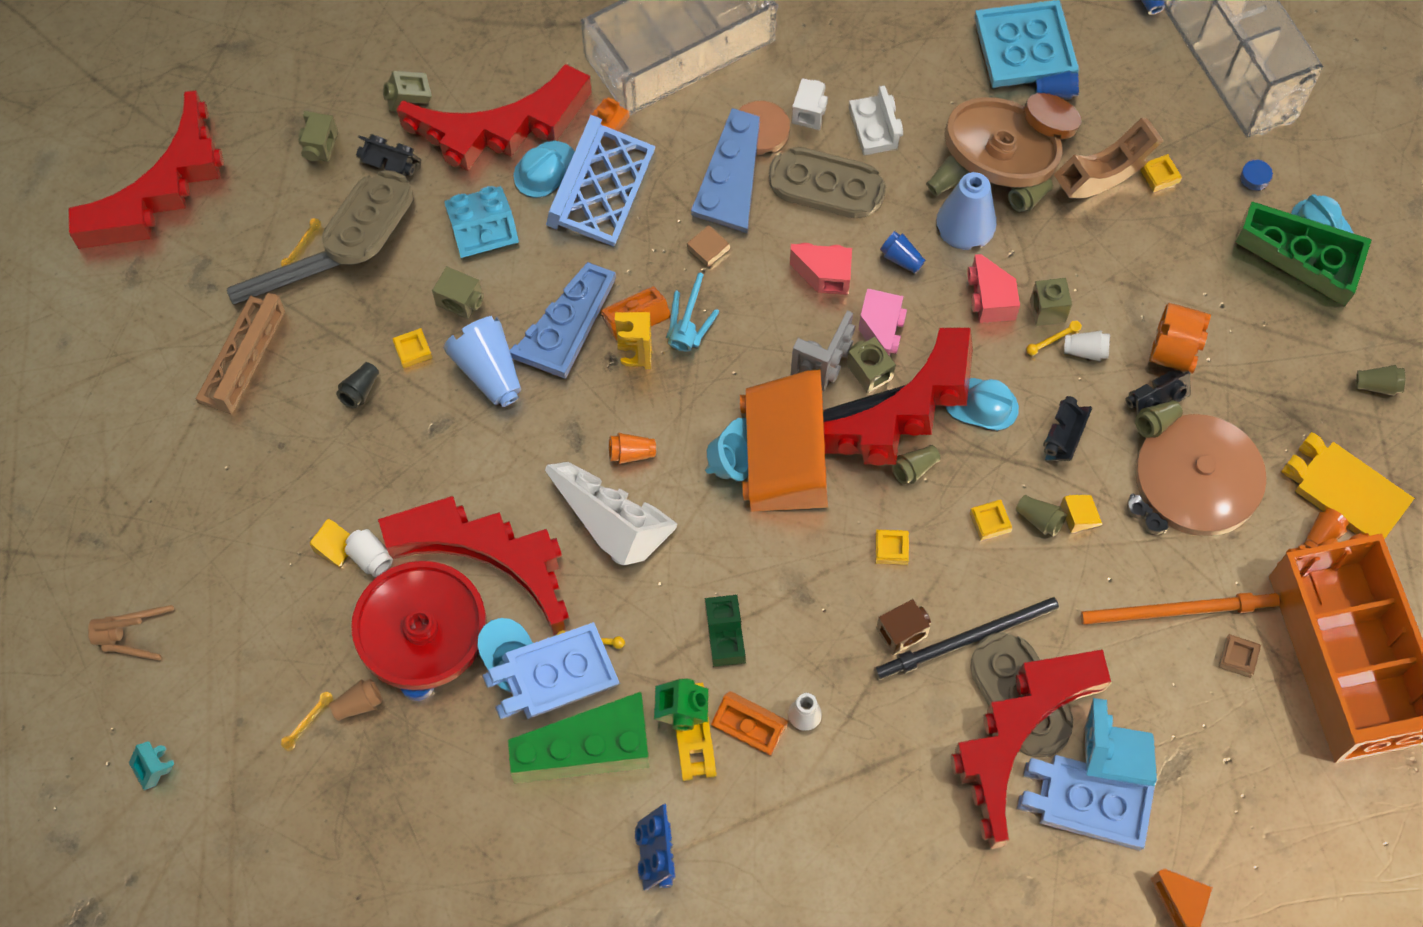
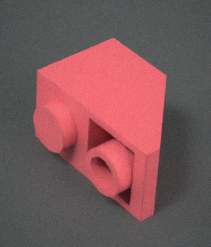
M811 243L791 244L790 265L817 293L848 295L852 248H845L841 245L817 246Z
M975 254L972 267H968L967 277L969 285H974L975 293H972L971 303L973 312H978L979 323L1016 321L1020 308L1016 278L982 254Z

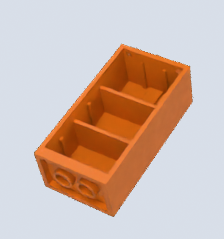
M1359 533L1346 541L1338 542L1337 539H1329L1319 543L1317 547L1306 549V546L1300 545L1297 548L1288 549L1269 575V579L1274 593L1279 595V607L1334 762L1337 763L1423 744V639L1383 534L1369 536V533Z

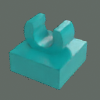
M149 741L136 745L129 761L143 790L157 786L161 775L168 774L174 766L173 760L162 763L159 760L160 757L164 756L166 747L161 745L153 749Z

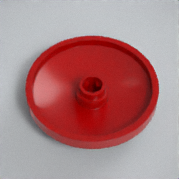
M414 561L388 569L377 576L365 588L353 612L352 638L362 663L379 680L401 689L425 690L449 683L463 674L472 665L479 655L477 647L478 635L483 626L487 624V617L480 593L464 574L442 563Z

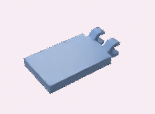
M594 622L507 652L502 656L505 664L488 669V673L482 675L487 688L507 681L513 697L501 701L500 705L495 706L500 719L509 717L524 710L527 719L614 688L620 684Z
M1058 755L1052 758L1051 764L1035 758H1030L1029 763L1026 762L1023 776L1034 780H1043L1040 795L1030 791H1023V795H1019L1017 809L1025 812L1042 813L1040 823L1139 851L1145 848L1155 786L1087 776L1086 763Z

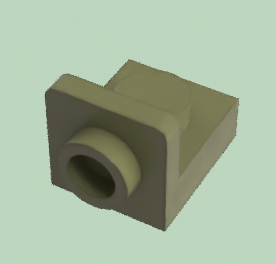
M392 72L388 82L383 86V97L387 100L390 111L396 112L397 107L403 100L412 103H429L432 95L426 73Z

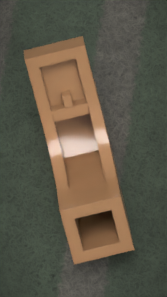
M1141 117L1114 144L1093 155L1082 156L1074 154L1054 176L1070 198L1094 196L1120 184L1148 163L1146 157L1164 140L1148 118Z

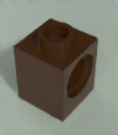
M914 599L879 616L876 629L892 655H895L925 639L930 629L929 624H931V620L927 611L922 606L918 607Z

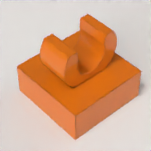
M610 97L604 98L591 114L602 119L601 125L619 131L629 119V111L619 106V102Z

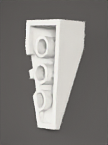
M569 462L546 466V473L597 544L611 555L614 562L620 565L645 561L677 527L675 521L654 506L645 502L641 507L627 499L629 493L621 489L616 491L601 486L602 481L600 478Z

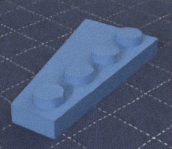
M734 108L731 109L691 209L692 216L748 233L760 116Z
M587 262L563 289L564 293L555 303L552 302L546 308L542 318L535 325L532 324L525 332V337L518 345L515 344L510 349L512 359L566 379L616 279V272Z

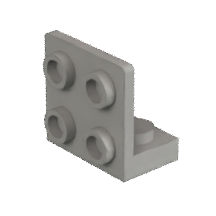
M850 311L846 312L827 350L814 341H804L798 338L792 351L790 375L807 370H821L822 391H825L829 381L834 383L841 369V365H838L841 357L847 358L849 350L853 345L851 338L856 327L852 324L853 313Z

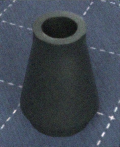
M365 362L358 370L338 384V391L336 392L338 399L350 408H357L358 405H363L375 379L379 375V370L373 364Z

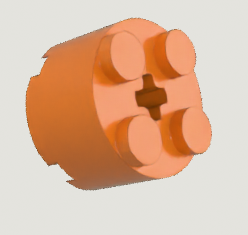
M1166 304L1157 328L1156 340L1152 344L1149 361L1182 372L1189 371L1190 374H1193L1198 362V356L1195 355H1197L1198 350L1203 351L1208 333L1206 330L1211 314L1178 304Z

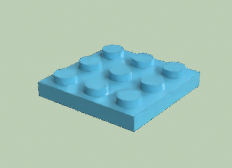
M1060 0L975 11L974 18L992 88L1036 82V79L1069 70L1071 73L1079 72Z

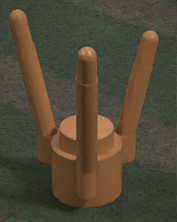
M169 605L120 616L91 619L88 628L90 643L92 645H101L102 652H118L146 659L161 660L162 656L160 654L117 645L115 642L122 639L123 627L139 625L142 623L141 618L172 612L174 606Z

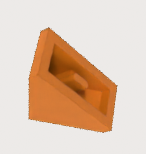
M1167 869L1158 871L1151 880L1175 927H1201L1213 887Z

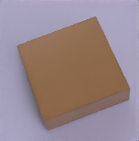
M707 226L687 243V249L704 265L709 267L730 250V244L712 227Z
M1229 634L1226 637L1218 667L1251 678L1255 672L1261 644Z

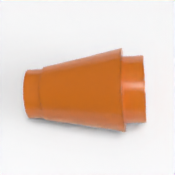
M617 433V436L609 437L610 461H617L618 464L655 458V439Z
M1327 508L1324 512L1318 514L1303 545L1307 549L1317 547L1319 543L1329 539L1338 540L1347 532L1348 520L1338 511Z

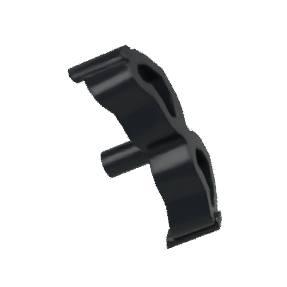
M1132 493L1127 505L1130 516L1138 519L1144 518L1147 533L1154 535L1165 534L1169 528L1168 522L1161 519L1157 513H1152L1153 509L1142 501L1140 495Z

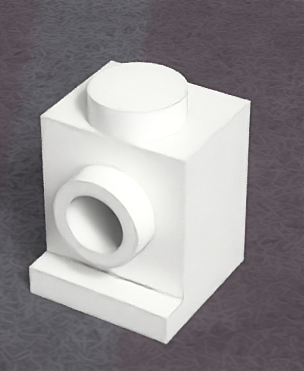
M802 78L792 108V124L820 130L822 114L825 113L828 97L824 96V83L818 80Z

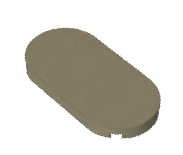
M794 147L788 149V152L776 155L769 167V183L774 193L783 200L845 217L863 218L875 213L881 207L885 198L886 185L884 179L882 180L879 172L873 166L863 162L804 147Z
M395 171L377 172L378 175L370 177L368 175L362 178L355 185L322 234L324 249L329 258L341 264H358L369 260L380 251L413 200L411 185L404 175Z
M994 633L981 640L971 658V673L976 685L990 706L991 702L1024 697V694L1019 695L1015 677L1019 674L1023 663L1037 661L1040 658L1025 639L1009 635V633ZM1068 704L1057 709L1038 724L1023 742L1019 751L1037 758L1049 757L1060 752L1066 746L1072 734L1073 715Z

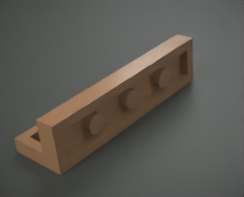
M267 293L264 300L253 296L249 297L195 398L197 403L228 414L233 413L285 313L279 296ZM257 307L259 310L251 323L249 317L254 308ZM245 335L238 348L236 344L238 338ZM232 360L226 373L224 374L222 368L224 367L226 362ZM218 386L213 398L208 397L211 389Z

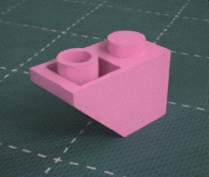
M867 288L858 330L866 341L876 337L889 356L891 353L897 354L901 336L895 335L897 326H904L907 309L902 308L904 296Z

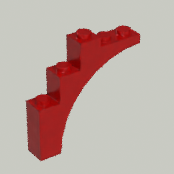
M565 64L550 81L534 93L512 104L493 110L472 113H450L422 108L403 100L397 107L400 125L404 130L411 134L417 133L425 137L435 146L440 145L443 159L453 167L459 166L469 171L487 145L496 153H504L513 157L530 132L541 140L558 141L592 94L590 75Z
M196 90L184 92L183 113L178 130L168 149L151 169L134 183L113 195L92 203L68 208L69 234L78 249L151 239L150 227L155 226L153 213L186 209L185 197L189 196L188 183L220 179L219 167L224 166L221 149L215 148L212 138H210L208 127L204 126V119L209 118L208 108L205 101H200Z
M939 328L935 346L926 364L912 381L894 396L873 408L855 415L823 422L825 454H862L864 464L876 466L896 465L900 435H932L935 405L967 406L973 354L971 328Z
M453 496L378 519L386 549L393 559L415 554L443 553L464 556L491 565L511 577L530 594L544 613L553 635H557L561 630L566 631L564 620L569 619L564 600L557 602L554 593L555 590H559L554 571L559 569L557 558L561 557L562 553L557 538L550 539L547 529L515 539L510 521L503 523L500 512L468 522L463 505L456 506Z
M1103 649L1023 663L1015 680L1019 695L1024 694V697L991 702L987 714L983 715L986 733L992 734L993 737L958 742L954 750L955 754H951L954 774H960L962 784L976 783V785H972L973 799L976 806L981 805L984 818L980 819V830L983 840H989L991 849L1004 847L1009 841L1005 813L1007 785L1014 760L1023 742L1038 724L1057 709L1081 697L1103 692L1107 689L1111 679Z

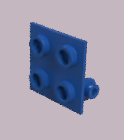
M662 804L639 820L635 828V841L640 848L638 876L643 882V891H647L658 883L659 888L672 887V880L676 879L674 861H671L674 858L670 850L673 848L672 843H670L672 841L671 824L668 822L666 804Z

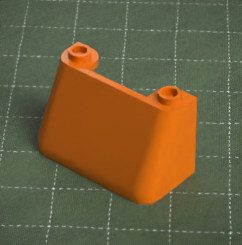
M807 370L746 388V394L740 395L741 414L746 413L748 481H743L744 501L750 500L751 512L828 508L821 370Z

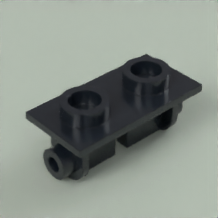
M370 134L369 138L358 136L360 140L365 142L364 146H360L356 152V157L362 163L381 168L386 158L388 161L385 170L395 171L406 177L407 175L412 176L414 173L415 165L412 164L413 160L419 162L422 160L413 154L414 149L400 143H397L396 148L386 145V139L374 134Z
M1170 370L1168 373L1152 381L1155 389L1145 384L1129 392V396L1125 400L1131 409L1137 408V415L1143 408L1171 400L1180 402L1191 395L1190 372L1182 373L1179 370Z
M1066 396L1065 400L1060 401V407L1055 416L1059 424H1052L1047 439L1043 443L1045 447L1044 452L1047 454L1046 462L1072 461L1092 411L1091 406L1079 407L1077 399L1071 396Z

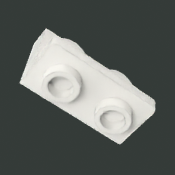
M885 85L879 86L878 96L849 101V111L863 156L898 149L899 137L903 136V127L901 120L895 118V101L892 95H888Z

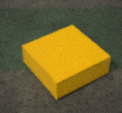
M1168 154L1148 161L1140 169L1153 192L1178 184L1182 179L1181 174Z
M422 328L392 338L403 369L433 358Z
M1001 499L970 509V515L981 541L1012 531L1013 527Z
M876 529L875 564L908 565L909 531Z

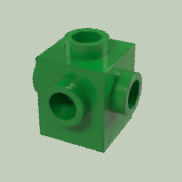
M686 678L676 679L655 686L654 719L672 724L673 729L680 731L692 730L694 725L708 722L709 689L696 685L694 680Z

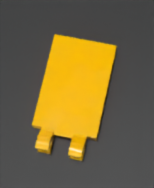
M1313 432L1309 434L1299 447L1300 452L1313 459L1311 463L1307 466L1303 459L1293 455L1281 471L1285 476L1300 484L1295 492L1323 512L1327 508H1332L1341 513L1349 522L1346 528L1354 534L1369 533V536L1382 533L1385 539L1415 499L1335 442H1332L1327 448L1323 440Z

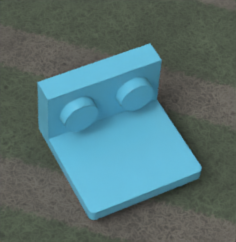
M487 186L479 192L468 195L457 194L451 197L450 200L444 201L461 258L519 242L512 211L501 186Z
M1093 698L1085 724L1086 775L1155 786L1157 773L1154 735L1150 732L1113 727V716L1107 712V700Z

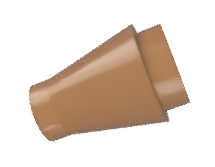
M371 678L366 681L361 679L336 700L330 702L329 707L335 719L339 721L346 717L376 710L377 705L381 704L383 700L378 687Z

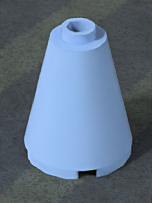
M971 172L964 175L938 211L936 225L941 233L940 236L952 247L962 250H971L972 247L978 245L982 247L990 241L996 230L997 220L990 182L981 173Z
M492 316L479 319L463 327L461 330L464 334L457 340L452 335L445 342L444 350L446 354L494 405L501 404L502 407L514 403L519 398L517 394L521 391L520 383L504 330L498 317L495 320Z

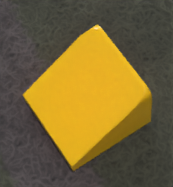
M1068 495L1063 497L1060 505L1062 511L1067 514L1066 521L1071 533L1102 525L1092 495Z
M328 518L310 541V546L313 552L340 568L348 557L345 553L347 545L345 542L350 534Z

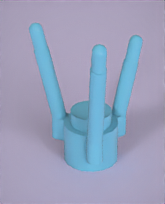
M703 273L697 274L683 319L679 320L678 323L680 292H674L670 327L666 338L669 339L668 344L679 351L689 352L692 346L698 348L702 337L719 314V310L715 309L698 332L695 330L696 325L689 321L701 286Z

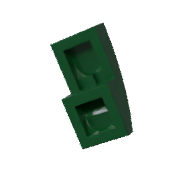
M738 595L705 598L713 667L746 663Z

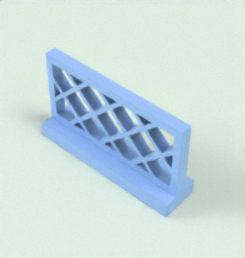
M591 115L551 205L546 226L558 229L560 225L615 247L656 146L601 125L602 119ZM605 136L615 140L618 148L605 152L600 143L602 137ZM638 149L645 152L646 155L644 159L633 163L627 151ZM622 154L627 165L614 169L609 157ZM603 160L608 171L594 175L590 167L591 163ZM630 171L635 182L622 186L617 175ZM611 177L617 189L603 193L598 182ZM593 184L598 195L584 200L580 188ZM620 195L625 206L612 211L607 199ZM601 201L607 213L593 218L588 206ZM582 208L588 220L578 223L568 219L571 211ZM610 219L615 228L613 235L601 232L597 223Z

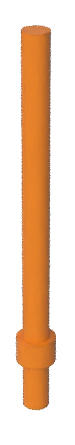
M1251 592L1238 593L1236 597L1081 611V622L1084 625L1238 610L1239 613L1254 612L1255 608L1279 606L1280 598L1278 593L1253 595Z

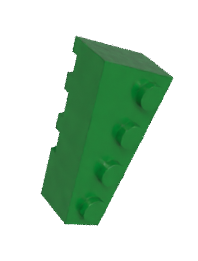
M1252 201L1243 217L1235 242L1345 307L1356 293L1372 239Z
M642 691L508 739L510 773L514 784L650 768Z

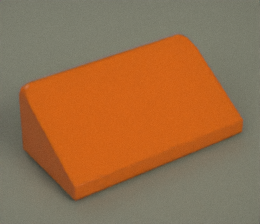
M653 286L600 311L602 318L616 341L615 312H650L651 326L671 316L665 297Z
M729 691L724 695L711 725L771 756L789 721Z

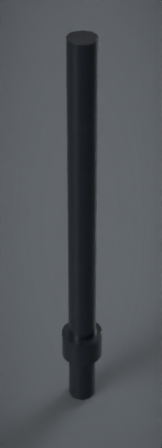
M1052 597L913 653L910 650L897 655V659L875 667V675L878 680H881L901 671L904 674L917 669V665L982 640L991 634L1005 631L1059 609V604L1056 598Z

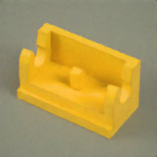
M615 312L618 349L623 351L632 350L636 353L633 358H621V364L629 367L651 369L652 338L650 312Z

